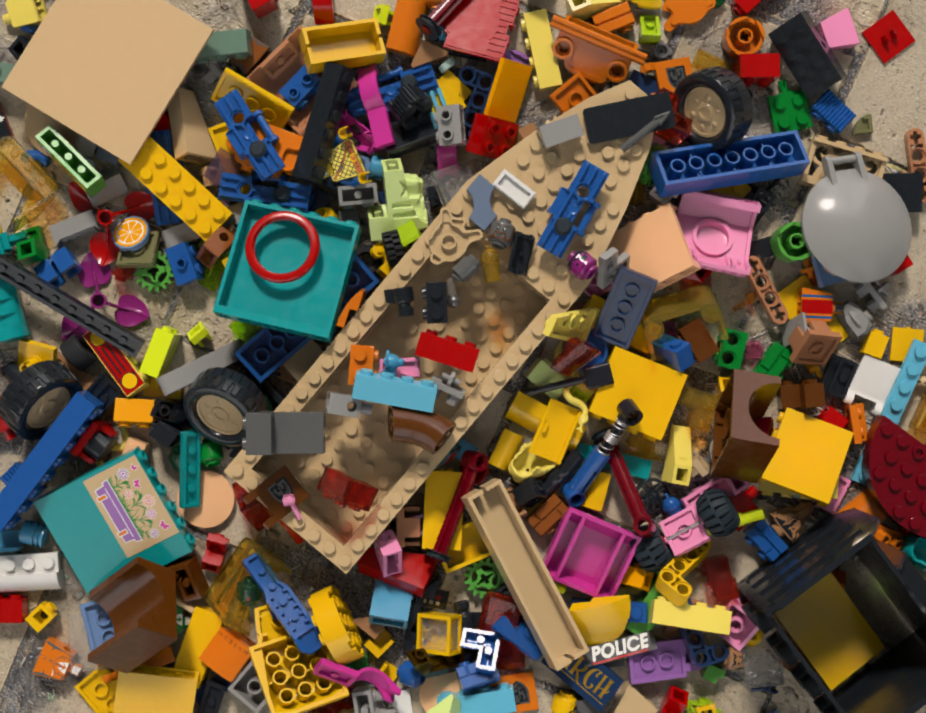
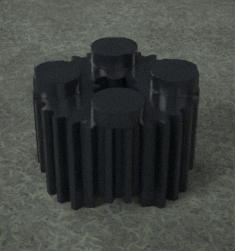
M410 83L408 85L405 84L404 87L401 86L399 89L400 93H397L394 100L388 101L389 111L407 131L413 127L416 128L420 124L426 125L431 120L432 101L418 86H412Z

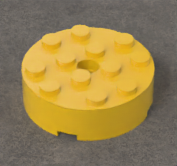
M332 584L311 594L308 599V603L313 611L311 620L315 627L318 626L321 633L318 634L320 642L329 649L332 661L345 666L364 657L365 650L363 648L360 649L363 642L358 627L353 622L354 618L346 601H342L341 593L337 587Z

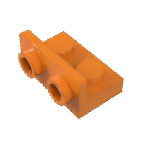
M351 344L348 385H354L356 371L361 370V368L371 369L373 373H377V371H374V362L378 363L379 351L375 350L376 346Z
M864 404L843 405L845 418L849 420L846 424V429L854 433L851 444H862V441L867 440Z

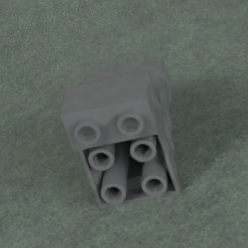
M325 411L248 412L246 417L242 419V427L246 429V438H243L242 448L246 450V455L325 453Z

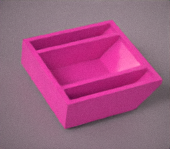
M570 506L557 527L543 562L552 579L593 597L615 596L635 554L636 547L642 540V536ZM636 539L631 548L629 541L631 542V540Z

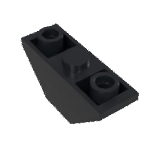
M165 396L157 397L150 416L194 429L184 413L182 402Z

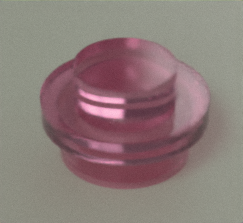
M750 340L746 343L744 353L750 359H757L763 354L764 348L761 342Z

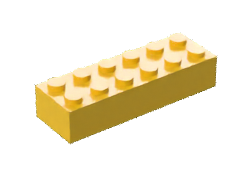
M150 136L132 165L120 158L118 159L127 170L205 242L220 226H224L234 216L223 203Z

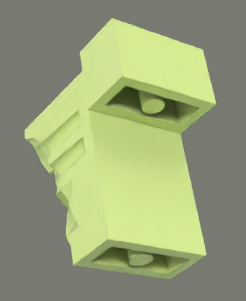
M400 158L381 160L385 204L366 207L371 241L378 243L383 242L381 233L396 230L410 220H414L419 231L429 227L427 210L424 204L423 179L419 178L416 174L404 173Z

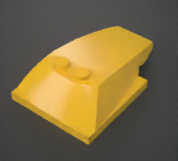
M267 604L254 608L258 643L249 647L248 651L270 713H304L349 697L347 686L313 674V669L321 658L332 661L330 651L326 645H321V649L312 655L300 653L281 623L273 618Z

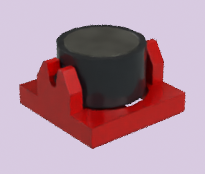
M107 420L92 422L73 447L71 453L75 457L80 456L90 464H95L96 461L100 462L115 446L117 439L114 437L117 435V432L110 427L112 424Z

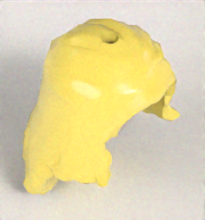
M532 441L529 444L524 443L508 465L509 475L518 484L523 483L528 478L536 479L557 465L555 462L528 452Z

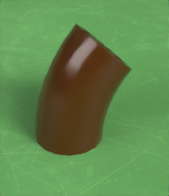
M392 405L388 406L387 421L391 442L413 444L427 450L431 454H435L447 442L456 427V423L435 411L430 413Z

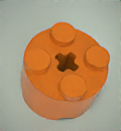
M747 16L736 18L722 35L724 51L734 60L740 54H755L763 44L765 38L764 28L756 19L754 20Z

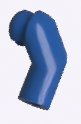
M26 150L22 153L21 161L25 164L38 161L46 168L51 163V160L39 150Z

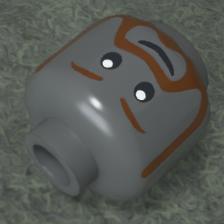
M500 218V220L491 223L487 239L492 247L504 250L512 245L516 233V228L511 224L512 221Z

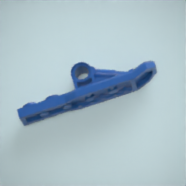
M259 551L244 559L242 564L263 592L271 615L276 621L281 623L300 653L312 655L320 650L322 643L318 634H321L319 628L314 626L311 616L291 588L279 580Z

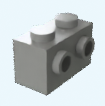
M460 104L437 106L434 119L435 123L438 124L436 141L439 143V146L447 148L467 145L464 106Z
M375 182L362 184L357 187L337 186L338 205L343 206V209H353L358 204H362V207H373L374 203H378L377 183Z

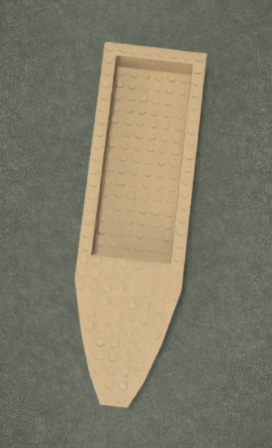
M628 80L587 98L548 122L551 123L578 114L584 132L583 136L545 148L542 146L537 130H535L468 179L445 206L451 210L454 217L466 219L465 230L480 229L469 219L474 205L471 195L467 192V188L479 174L493 184L501 172L506 169L533 190L536 195L524 210L496 188L490 197L492 210L497 215L493 221L500 220V218L509 219L512 221L511 224L516 228V231L535 237L526 277L506 272L512 245L504 250L492 247L487 239L491 224L485 231L480 229L483 232V238L469 245L466 253L462 256L463 258L472 254L481 263V266L478 268L479 271L467 283L463 281L459 283L452 276L454 273L452 268L462 258L453 262H445L438 266L433 265L430 261L429 236L433 228L439 223V213L274 410V412L324 411L328 391L352 395L354 385H348L351 344L376 346L375 350L379 351L378 363L374 362V371H377L378 374L379 359L385 358L386 350H390V354H395L399 358L419 357L420 377L414 378V380L421 382L423 379L431 380L433 375L441 378L443 372L451 375L454 370L456 371L454 377L461 380L459 386L466 389L463 398L459 400L455 407L445 402L449 393L442 390L438 399H435L433 411L456 423L452 435L437 453L431 454L427 450L409 443L391 442L387 421L389 405L362 400V402L373 403L371 415L360 414L359 418L325 412L324 454L246 455V450L242 449L223 472L250 493L286 465L309 493L310 497L297 506L302 519L297 520L292 510L281 520L347 574L545 338L546 335L543 334L544 325L550 315L566 312L590 284L593 276L588 280L578 279L568 271L567 266L569 262L567 259L572 252L575 251L577 253L580 250H585L597 260L596 266H599V256L606 252L627 209L650 151L654 132L647 134L625 153L619 146L631 137L590 144L587 137L583 110L648 95L632 81ZM584 160L609 173L595 199V202L600 204L601 208L596 210L584 231V237L582 238L575 234L560 259L536 244L553 216L546 211L555 201L559 188L564 187L568 189ZM581 186L578 188L577 193L580 197H586L589 194V190L587 187ZM583 203L572 225L575 227L579 226L590 206L589 204ZM426 282H446L447 299L450 295H458L461 299V304L458 308H450L447 304L448 323L427 324V320H423V307H427L426 299H422V287H426ZM412 286L414 301L411 303V306L414 308V315L398 317L397 310L399 305L386 303L384 290ZM427 329L438 332V337L445 338L446 335L458 338L457 343L465 344V341L477 344L476 349L480 351L473 373L414 355L421 332H426ZM349 402L347 409H352L354 403ZM258 496L256 499L267 508V506Z

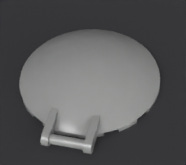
M853 152L852 155L832 158L830 156L823 157L821 162L825 177L809 191L805 198L804 209L801 212L802 235L813 258L816 257L823 265L822 268L833 276L846 279L847 282L871 283L887 277L902 264L911 244V220L905 203L897 191L885 180L866 172L861 152ZM851 162L853 164L852 169L839 171L834 169V165Z

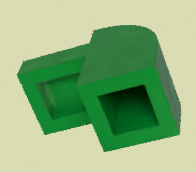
M35 226L26 229L30 238L16 243L18 261L25 265H30L48 259L49 248L45 246L43 228Z

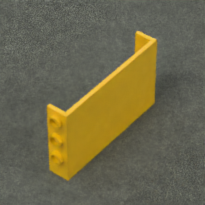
M831 572L782 610L774 613L773 616L822 683L831 691L842 682L847 681L856 670L863 668L867 661L872 657H876L884 648L882 642Z

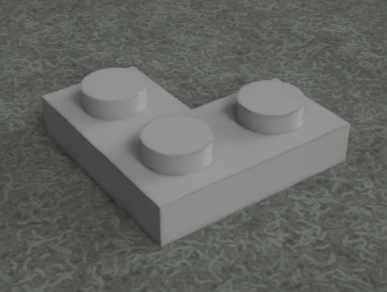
M611 247L599 256L598 287L604 289L615 281L621 265L629 268V254L623 252L618 256L619 250Z

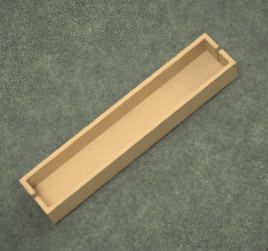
M493 478L479 486L480 489L470 491L462 496L461 499L549 668L559 671L572 662L570 658L576 660L590 650L501 479Z

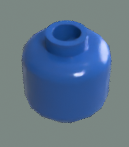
M410 660L399 665L397 669V676H399V682L402 685L417 688L425 682L426 677L413 667Z

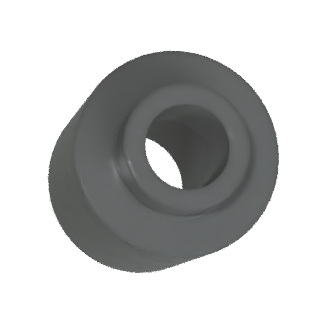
M472 254L464 256L452 268L454 272L452 276L459 283L462 281L467 283L479 271L478 268L481 266V263Z

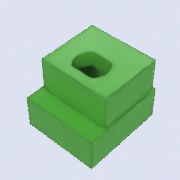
M713 664L703 667L700 675L702 678L716 684L719 677L723 679L726 671L722 667Z

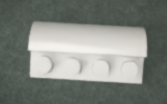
M60 551L0 555V593L64 589L63 569H61Z

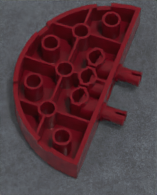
M877 415L867 433L865 449H863V473L868 491L878 508L892 522L909 532L926 538V444L919 442L886 416Z

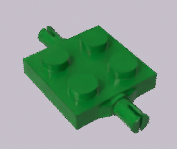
M786 80L778 81L780 93L766 98L773 133L793 130L799 132L813 127L807 98L803 90L788 91Z

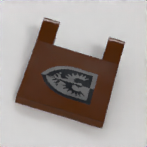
M284 465L247 494L243 501L245 504H249L259 496L273 514L272 517L263 523L265 529L268 530L292 511L291 506L284 507L283 495L293 494L296 506L300 505L310 495L289 468Z

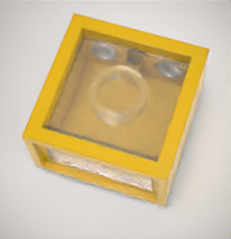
M436 611L417 613L416 650L424 648L427 654L453 656L461 653L462 614Z

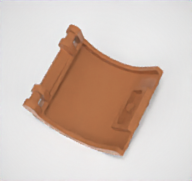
M301 25L246 77L249 81L288 104L290 103L278 91L305 64V54H302L299 43V35L303 28ZM323 72L316 74L321 78ZM354 78L350 90L353 87L356 88L359 85V83ZM315 96L304 110L298 112L294 109L287 122L300 136H304Z

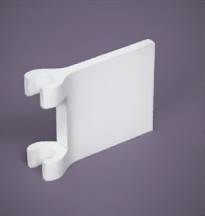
M864 353L843 402L851 405L856 394L873 401L874 404L870 412L876 416L881 415L884 403L901 369Z

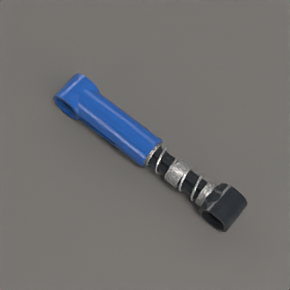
M624 399L618 404L616 423H613V428L608 429L605 437H603L604 441L599 443L600 446H594L572 480L562 486L561 493L569 506L576 508L585 502L586 492L611 458L609 451L613 450L614 445L618 444L624 435V430H627L629 426L637 425L642 420L643 413L632 399Z

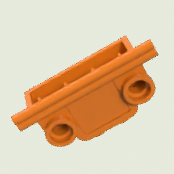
M568 14L565 19L553 15L549 25L560 30L552 47L553 54L558 59L565 60L564 66L569 70L570 74L574 75L580 71L583 77L593 84L604 83L607 78L616 83L623 81L628 74L631 62L633 61L643 66L648 54L637 50L639 44Z
M237 114L234 118L235 123H241L244 120V115ZM258 122L252 123L253 130L259 139L263 140L267 136ZM268 124L273 133L280 138L273 147L285 164L284 168L270 177L279 178L283 171L287 175L292 176L303 136ZM226 139L227 147L235 154V160L241 164L240 169L249 173L252 170L255 171L247 156H245L246 159L241 160L233 145Z

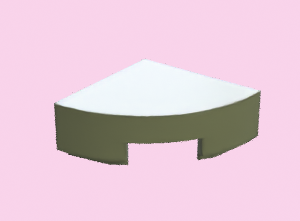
M871 114L863 116L855 123L852 136L873 133Z

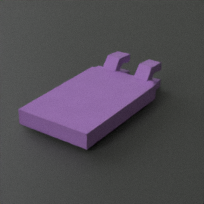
M681 637L656 641L658 649L627 657L629 683L631 685L687 677L688 671L702 669V667L693 666L690 660H687L686 649ZM696 640L690 641L692 645L697 643Z

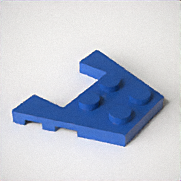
M501 616L491 626L493 631L500 633L505 640L512 642L518 650L533 661H538L543 654L525 620L515 629L507 616Z

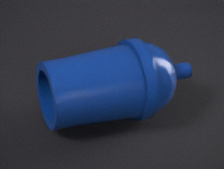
M668 493L664 494L665 499L663 500L662 509L668 517L683 510L679 499L669 496Z

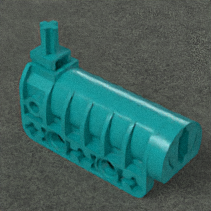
M27 231L15 234L9 232L1 233L0 253L7 258L11 256L10 251L16 250L17 242L30 238ZM0 278V343H10L21 338H27L31 334L18 290L15 286Z

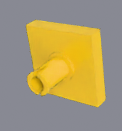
M21 338L18 346L20 372L41 361H57L58 347Z

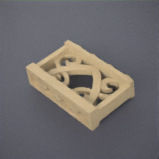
M817 135V137H813L810 140L807 151L810 164L804 173L799 176L797 183L812 188L824 178L822 162L815 156V151L819 147L827 150L826 155L820 152L821 158L825 156H830L831 158L852 155L853 152H861L866 172L872 169L867 168L866 163L868 161L874 162L877 167L874 175L880 178L883 177L889 158L883 157L884 154L873 151L869 153L863 147L854 146L852 148L843 141L832 142L828 141L829 138L826 136ZM813 161L818 167L810 176L808 173Z

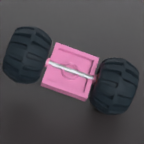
M707 490L697 499L696 507L691 505L659 522L664 534L656 526V532L653 536L648 538L642 537L634 555L645 571L659 572L673 559V553L678 558L710 541L711 538L706 528L715 537L728 536L740 525V517L724 490ZM649 524L641 526V531H646ZM636 539L631 540V542L629 541L631 548Z

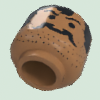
M725 645L729 650V655L720 664L727 670H743L746 664L749 663V653L746 652L744 647L739 652L732 645Z

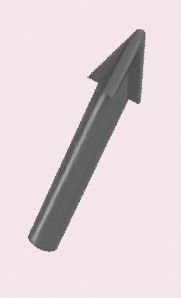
M670 111L654 116L650 123L619 146L621 150L625 153L659 125L661 126L670 114Z

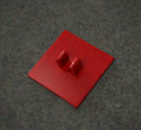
M894 10L862 32L864 38L884 64L916 41Z

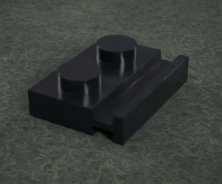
M832 353L820 379V383H824V392L844 400L859 364Z
M102 372L87 389L88 392L105 404L102 408L104 412L98 419H101L114 404L115 398H119L123 393L119 385L111 377L109 378L105 372Z

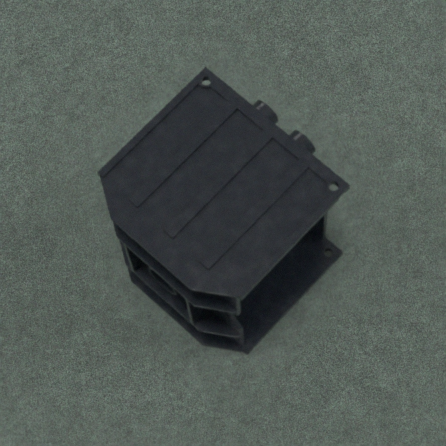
M856 508L834 515L827 514L802 533L793 544L790 542L787 545L788 548L773 562L765 561L736 583L735 587L748 601L741 608L764 635L769 631L772 632L765 640L788 667L794 663L796 664L789 669L790 673L799 685L815 699L813 703L821 713H915L926 705V581L907 558L905 552L880 540H874L880 519ZM856 554L879 582L885 594L914 632L832 695L772 616Z

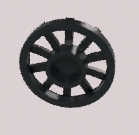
M657 478L642 480L636 488L638 492L640 488L644 490L643 494L639 493V495L644 498L642 500L643 503L647 501L645 505L647 513L654 514L662 510L663 502L661 503L658 500L665 499V496H660L659 494L665 491L669 495L668 487ZM652 481L657 482L655 488H653ZM649 482V487L646 488L644 484ZM661 484L664 488L657 491ZM652 504V509L648 510L649 505Z

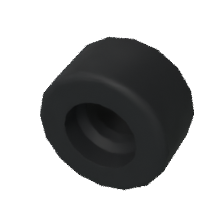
M73 334L60 345V351L63 356L80 371L86 370L97 360V355L89 344L76 334Z

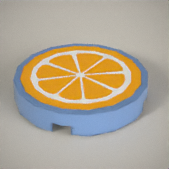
M126 217L114 227L112 240L117 248L122 251H137L149 241L151 229L146 220L141 217Z

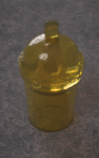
M490 244L486 245V250L481 254L480 259L485 283L501 281L500 256H498L495 250L490 249Z

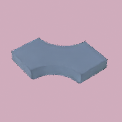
M479 174L467 188V192L471 195L474 205L469 219L485 231L497 217L490 203V197L495 187Z

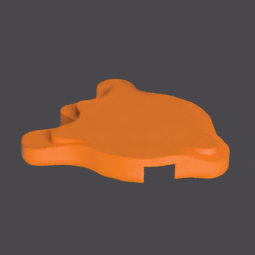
M666 0L662 9L664 12H670L671 16L664 24L665 31L672 32L680 25H692L700 22L715 7L716 0Z

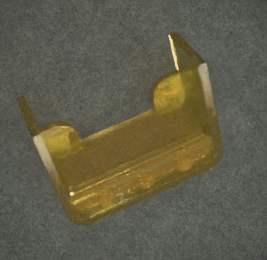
M4 136L0 138V174L3 173L28 199L21 206V214L13 219L12 232L15 234L39 217L57 195L58 185L15 138Z
M699 284L650 299L639 325L648 357L651 361L656 360L651 341L662 337L664 333L662 321L700 311L701 317L705 322H716L720 339H729L721 309L709 286Z
M246 537L239 543L222 568L221 573L218 574L207 590L205 599L226 627L249 636L251 632L243 623L249 616V606L246 604V599L249 598L253 592L251 590H254L257 584L243 566L242 561L257 552L275 574L281 570L291 575L292 571L280 557L255 540Z

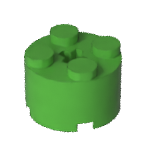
M790 222L780 226L775 230L770 239L773 253L785 263L800 261L811 255L802 235L801 222Z

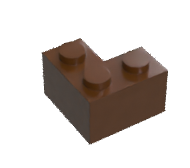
M699 317L694 318L676 330L678 333L676 337L690 343L695 363H701L720 351Z
M801 379V383L793 384V380L781 381L782 385H780L776 392L777 404L780 409H786L787 407L812 408L826 406L824 383L817 382V379Z
M196 554L180 557L164 565L176 571V586H178L184 602L201 599L204 596L209 585Z

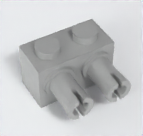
M373 684L356 686L352 692L355 713H398L396 712L398 710L397 706L379 707L378 701L384 700L379 690Z

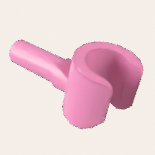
M293 494L283 495L284 507L291 506L297 520L302 519L296 506L295 496Z

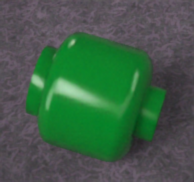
M207 438L203 439L201 443V464L206 465V467L220 465V461L224 459L222 446Z

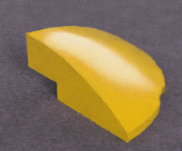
M630 594L594 597L591 602L572 603L569 612L588 647L611 642L620 637L626 628L631 614Z

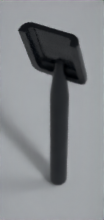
M609 361L584 367L582 370L583 377H575L528 388L525 390V394L532 396L579 385L584 382L589 390L612 385L614 380Z

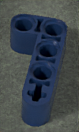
M466 66L460 70L459 79L463 84L474 88L464 113L465 125L468 128H472V125L467 123V117L471 114L484 113L494 78L486 72ZM466 71L473 72L472 80L465 81L463 74ZM489 78L491 80L490 87L483 88L481 86L482 79ZM477 96L484 98L482 106L474 105V99Z
M689 597L688 604L693 605ZM679 628L687 655L693 666L707 667L727 659L729 650L724 644L713 643L706 645L702 631ZM692 634H695L697 637V643L694 645L689 640ZM716 647H719L722 651L721 656L718 658L714 654ZM699 653L704 656L701 664L696 661V656Z

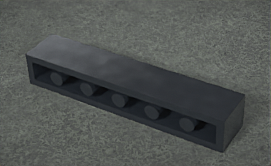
M325 63L292 176L300 180L322 185L355 71L344 65Z

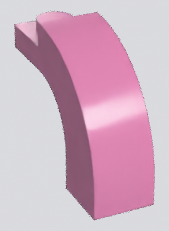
M715 477L693 489L691 493L680 499V502L684 509L691 505L696 507L697 499L707 490L722 489L728 496H735L751 485L746 481Z

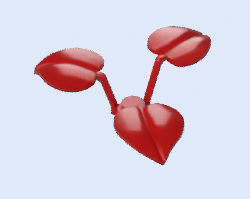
M70 182L69 195L76 209L82 213L94 210L85 191L76 182ZM135 191L128 194L124 199V204L128 208L126 210L113 212L106 209L101 210L100 206L96 207L98 212L97 220L100 224L104 225L107 232H98L90 240V250L100 266H106L118 257L119 248H117L112 240L109 225L115 222L117 215L128 212L130 217L138 216L146 220V222L149 221L155 214L151 193Z

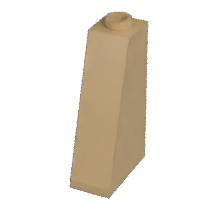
M179 87L168 105L175 159L206 166L218 159L194 92Z
M627 680L610 713H656L658 710L643 693Z

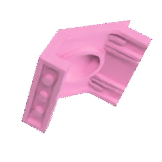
M708 190L681 194L676 216L693 260L699 262L700 268L744 278L746 275H750L749 254L757 213H760L761 210L760 202Z

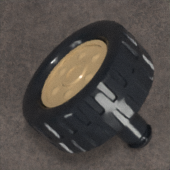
M708 67L687 75L677 85L672 99L673 113L679 133L691 146L711 143L712 148L710 151H718L731 146L741 140L751 126L753 118L752 92L738 75L724 67Z
M9 361L2 367V375L10 383L0 398V416L7 426L20 438L39 440L45 435L76 392L83 391L82 384L67 367L58 361H41L29 366L22 372H20V365L17 362Z
M222 367L207 369L200 373L193 381L183 399L184 413L194 429L208 440L228 447L242 446L243 438H246V429L242 427V419L246 417V413L268 411L265 396L255 384L256 377L247 367L241 368L239 372Z

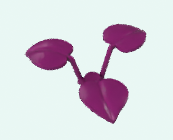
M89 252L80 264L84 270L78 273V276L84 287L91 288L95 286V294L90 298L91 308L103 309L107 305L117 308L115 319L120 325L125 327H133L149 318L148 309L136 296L123 295L119 298L118 305L108 302L107 297L99 293V285H104L109 281L111 269L109 265L100 266L93 253ZM65 316L63 317L61 333L63 340H67L73 334L83 338L82 335L88 332L87 329Z

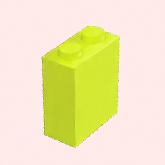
M170 326L155 328L139 372L155 378H159L168 372L182 336L177 333V329Z

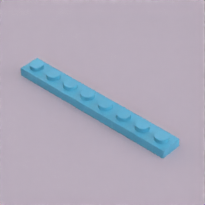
M913 338L900 366L901 370L884 403L881 415L886 416L897 425L926 364V343ZM862 450L850 479L867 486L863 473Z

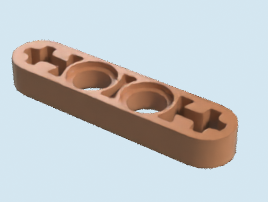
M913 128L904 135L908 173H915L917 170L923 172V183L925 184L923 186V193L925 192V196L922 198V203L926 202L925 138L920 129ZM913 133L915 136H918V139L915 140V143L914 139H910V136L913 135ZM914 145H915V146L920 145V147H916V148L911 149V147L914 146ZM914 151H918L921 154L919 162L912 159Z
M749 256V261L754 262L755 265L751 268L750 275H746L769 321L774 325L785 323L788 319V312L762 262L756 256ZM756 271H760V273H758V274L752 276V273H755ZM757 277H762L765 280L763 287H759L756 284ZM766 294H771L774 297L772 304L766 303ZM778 305L777 308L770 310V307ZM777 313L782 314L780 319H775Z

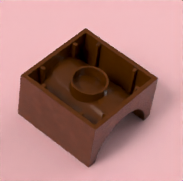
M739 369L733 370L715 407L711 464L712 476L758 483L779 448L780 439L767 435L754 422L763 418L781 385V377Z
M137 556L89 591V599L98 603L109 615L114 627V636L88 654V662L123 673H129L177 640L175 570Z

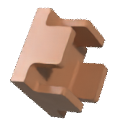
M810 319L808 324L811 329H807L803 333L800 327H795L788 338L793 351L789 358L792 363L824 366L843 337L840 332L831 331L825 321Z
M405 504L397 513V540L400 547L421 546V539H406V537H420V518L414 516L421 514L406 513V511H420L421 505Z

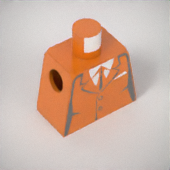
M51 636L46 639L32 673L63 681L69 673L79 676L83 665L74 662L77 651L56 637Z

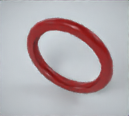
M291 211L273 212L262 217L250 229L245 243L246 259L251 269L262 279L273 283H288L302 278L315 265L320 251V240L316 228L303 215ZM281 220L292 221L300 225L306 231L310 240L309 255L303 265L295 271L284 274L273 273L265 269L259 263L255 254L256 239L262 229L270 223Z

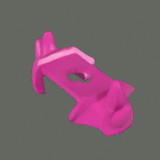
M344 110L339 128L348 126L347 129L350 133H353V137L361 142V145L356 147L357 152L372 155L374 152L381 151L382 149L377 150L375 148L371 130L348 114L347 110ZM351 125L358 126L361 133L354 132Z

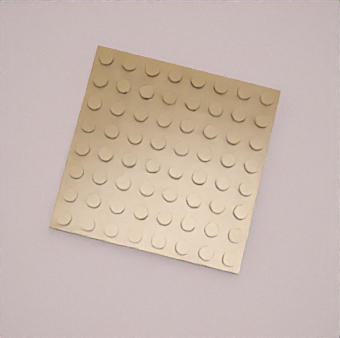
M55 0L3 83L2 88L132 165L215 30L164 0Z

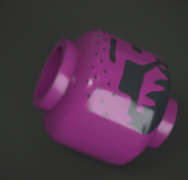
M580 250L577 253L574 251L567 259L569 262L567 266L568 271L580 280L590 279L598 269L596 266L597 260L585 250Z

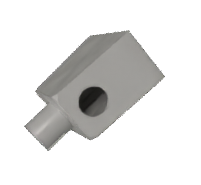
M328 391L324 411L329 414L359 418L360 414L371 415L373 403L351 398L352 395ZM349 402L354 403L352 409H347Z

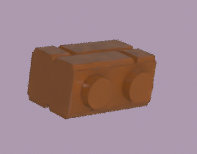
M553 493L530 513L526 520L541 536L544 534L548 536L555 530L554 525L561 521L568 507Z

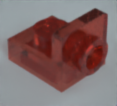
M115 266L114 271L111 270L110 274L115 275L116 280L126 283V280L133 281L136 268H118Z

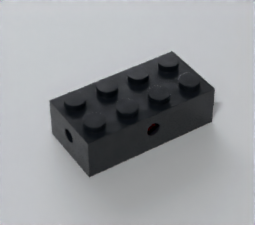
M807 10L800 12L768 34L808 100L847 77Z

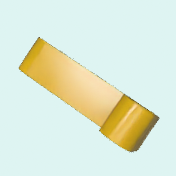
M711 540L678 558L674 557L660 571L655 582V588L674 605L684 606L687 603L692 587L684 578L706 558L711 548Z

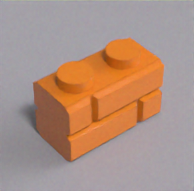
M627 1L590 17L592 25L613 34L618 32L622 34L628 33L633 30L632 27L635 25V19Z

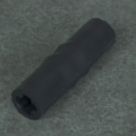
M573 449L562 460L561 465H556L541 481L547 493V497L543 499L544 501L558 487L563 485L565 480L570 478L572 473L585 461V458L576 449Z

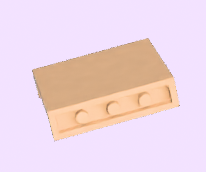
M671 203L661 204L658 206V209L644 213L638 220L630 221L624 225L625 227L616 230L607 248L609 250L611 247L619 250L618 256L623 252L629 254L630 269L657 279L658 283L653 293L701 269L699 262L693 260L675 211L678 208Z

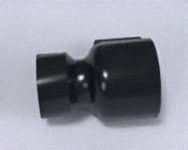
M412 286L384 290L385 302L399 305L397 310L398 317L414 315V308L411 306V303L414 301Z
M469 600L454 603L457 614H462V630L463 627L474 628L477 625L484 624L482 612H469Z

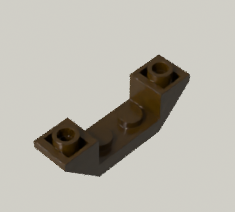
M421 648L408 651L406 655L417 671L425 677L431 678L456 672V668H459L458 665L460 663L473 661L478 656V651L461 648V653L457 655H435L429 657L426 650Z

